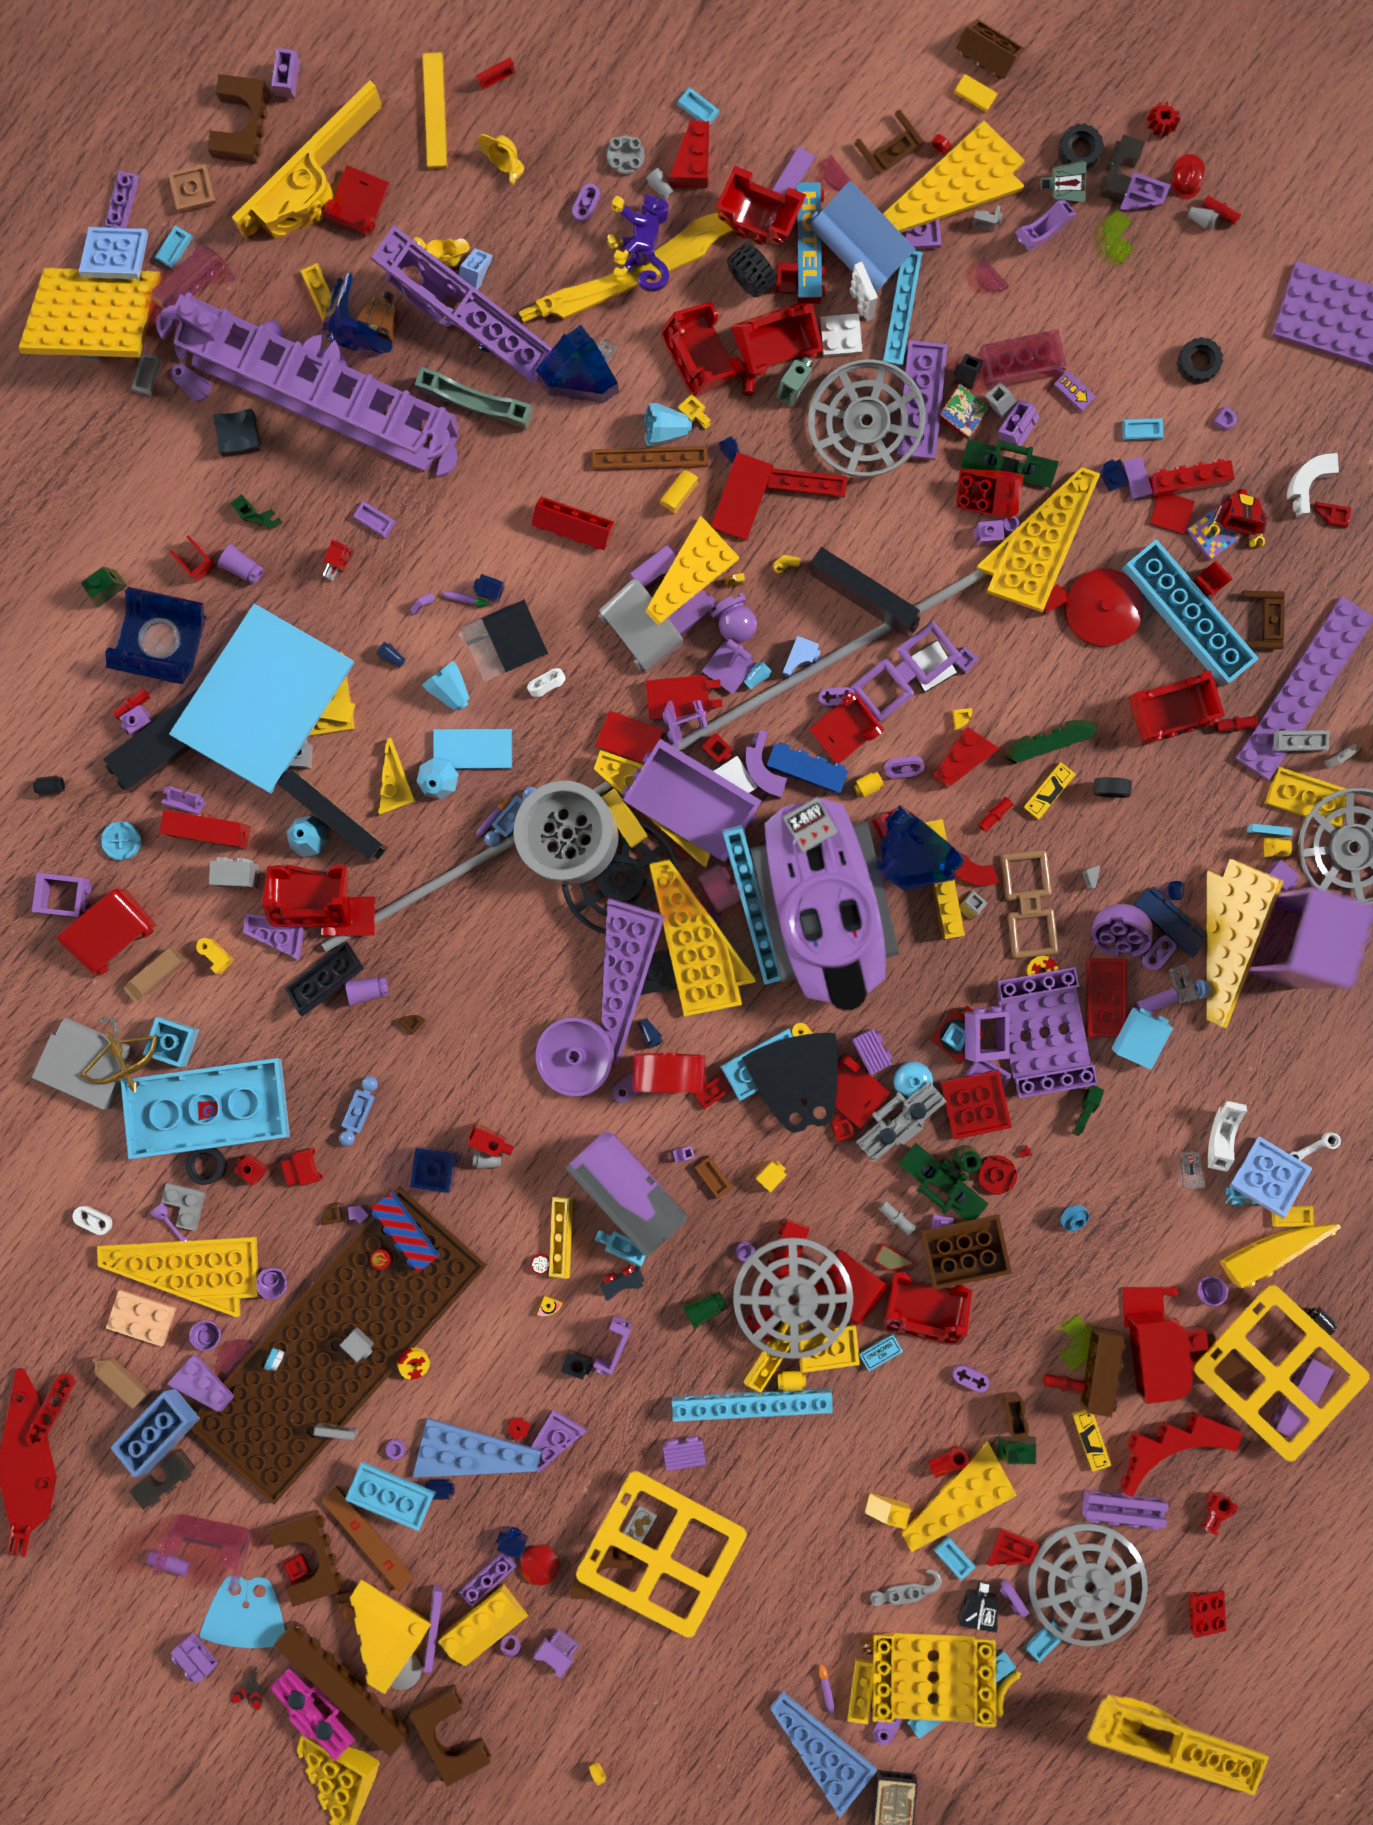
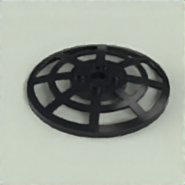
M639 822L644 831L657 839L660 845L651 851L639 842L635 847L642 850L646 856L637 862L629 856L630 846L626 839L619 837L618 844H622L621 855H614L607 868L595 877L599 887L598 891L590 895L586 882L581 883L580 887L585 899L575 905L569 892V886L562 885V891L570 910L579 921L590 929L606 935L605 928L593 924L580 913L588 906H591L599 914L607 917V910L602 909L595 903L604 895L608 899L611 898L620 902L632 900L636 907L648 910L656 900L657 895L653 880L644 878L642 868L650 862H658L656 857L666 851L670 861L678 870L676 858L669 844L650 826ZM587 836L582 840L583 842L585 839H588L591 842V837ZM575 849L568 852L567 856L569 859L573 857ZM619 873L626 875V881L622 884H618L615 881V877ZM643 886L652 887L654 891L644 904L638 894Z

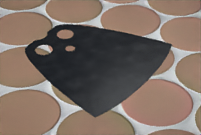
M813 1033L783 1039L756 1049L743 1057L744 1063L764 1101L788 1131L797 1133L804 1131L809 1125L819 1127L831 1122L835 1111L838 1085L836 1033ZM801 1099H807V1104L802 1105ZM818 1106L826 1110V1115L822 1119H817L813 1114L814 1109ZM799 1113L802 1116V1122L799 1125H792L789 1119L791 1114Z

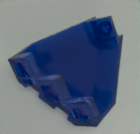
M579 325L567 335L564 333L536 370L539 382L550 396H564L570 399L605 403L619 393L616 378L593 337H590L582 325Z
M899 804L886 821L885 827L888 828L887 835L882 838L880 847L882 852L881 860H877L876 869L879 873L902 890L957 880L958 878L954 874L965 862L963 854L919 817Z

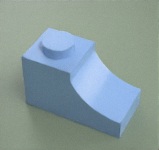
M474 249L461 264L459 276L478 290L492 262L493 255Z
M797 636L782 675L789 678L798 667L807 664L811 665L813 661L817 662L821 652L817 650L819 644Z

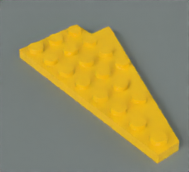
M983 121L883 215L902 233L1023 190L1024 185L1013 174L1024 164L1025 160Z
M670 859L650 863L660 913L665 915L663 926L684 1017L742 1005L738 986L754 983L756 978Z

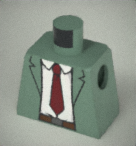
M1078 161L1054 167L1052 169V177L1041 178V190L1052 189V197L1055 199L1085 202L1086 162Z
M804 357L801 362L795 360L780 381L776 398L790 407L794 406L810 379L813 362L809 358Z

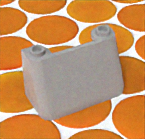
M635 577L599 610L600 614L598 617L604 625L608 623L613 627L634 654L636 659L634 663L637 668L647 673L683 646V638L668 618L658 626L645 612L652 597Z

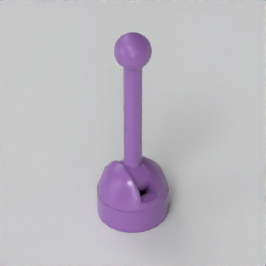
M161 1203L150 1212L155 1219H164L180 1241L188 1240L180 1234L167 1218L168 1209L164 1203Z

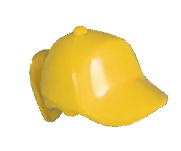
M481 134L478 138L479 149L501 171L510 173L509 181L514 185L515 180L524 171L523 164L517 158L515 145L509 138L503 135L492 138Z
M413 238L417 244L448 268L456 267L460 263V255L470 249L468 242L464 239L433 240L425 244L421 238Z

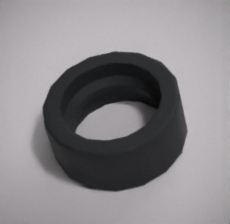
M1116 777L1094 779V795L1107 798L1131 797L1132 780Z
M216 1148L193 1151L186 1161L187 1175L193 1182L201 1185L212 1184L218 1181L226 1169L224 1155ZM203 1154H209L217 1161V1170L210 1177H202L195 1170V1161Z

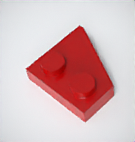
M1001 1528L988 1558L987 1565L994 1567V1565L1006 1564L1007 1566L1017 1563L1032 1564L1039 1544Z

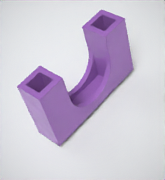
M666 545L630 573L632 580L636 577L646 590L666 576L678 552ZM702 590L668 619L682 636L710 614V610L713 609L715 611L714 604L716 601L710 593L706 594Z

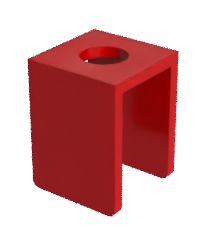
M187 535L188 540L206 559L202 564L191 571L174 551L170 550L169 552L186 572L198 582L214 569L216 564L195 540Z
M1214 561L1193 582L1210 600L1233 578L1217 561ZM1204 580L1210 581L1211 587Z

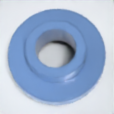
M1203 979L1197 980L1193 986L1194 994L1199 999L1208 997L1211 993L1209 982Z

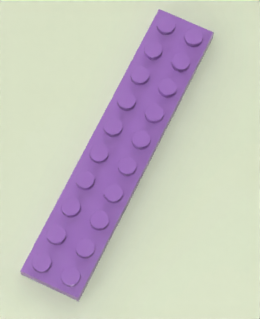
M1343 596L1338 600L1258 722V727L1254 728L1237 754L1235 760L1264 779L1270 780L1288 752L1273 750L1274 731L1302 730L1372 624V615Z

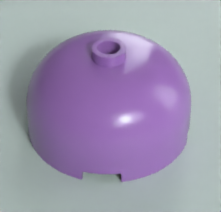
M1114 904L1102 909L1097 914L1093 922L1091 935L1094 939V945L1101 951L1118 957L1119 952L1132 954V957L1145 953L1150 948L1153 926L1150 918L1141 909L1128 904ZM1116 935H1117V940H1116V946H1115V948H1116L1117 950L1111 949V948H1109V947L1106 945V944L1114 943V942H1115V937H1116Z

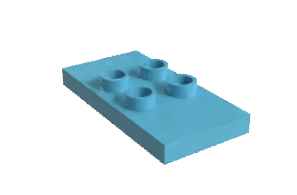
M280 1058L132 1078L133 1082H136V1093L127 1087L129 1085L127 1079L121 1080L128 1159L290 1137L282 1059ZM217 1101V1115L198 1120L199 1102Z

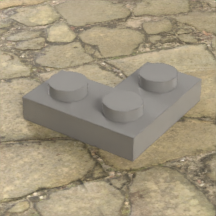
M169 1182L166 1183L161 1203L180 1207L176 1227L193 1231L197 1230L206 1191Z

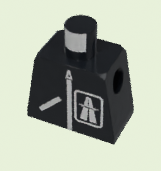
M979 1580L977 1590H966L957 1615L959 1626L997 1633L998 1601L995 1594L989 1593V1582Z

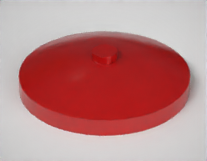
M1104 568L1087 572L1076 580L1067 593L1068 601L1064 607L1066 621L1072 632L1080 640L1092 646L1110 647L1118 645L1132 636L1142 621L1144 613L1142 594L1131 578L1120 571Z

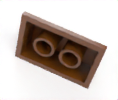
M976 19L966 27L956 47L960 51L961 56L976 61V65L983 69H989L999 79H1005L1011 73L1025 51L1024 47L979 19Z

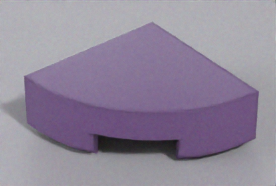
M430 593L417 599L410 611L413 615L420 613L422 607L432 604L435 597Z

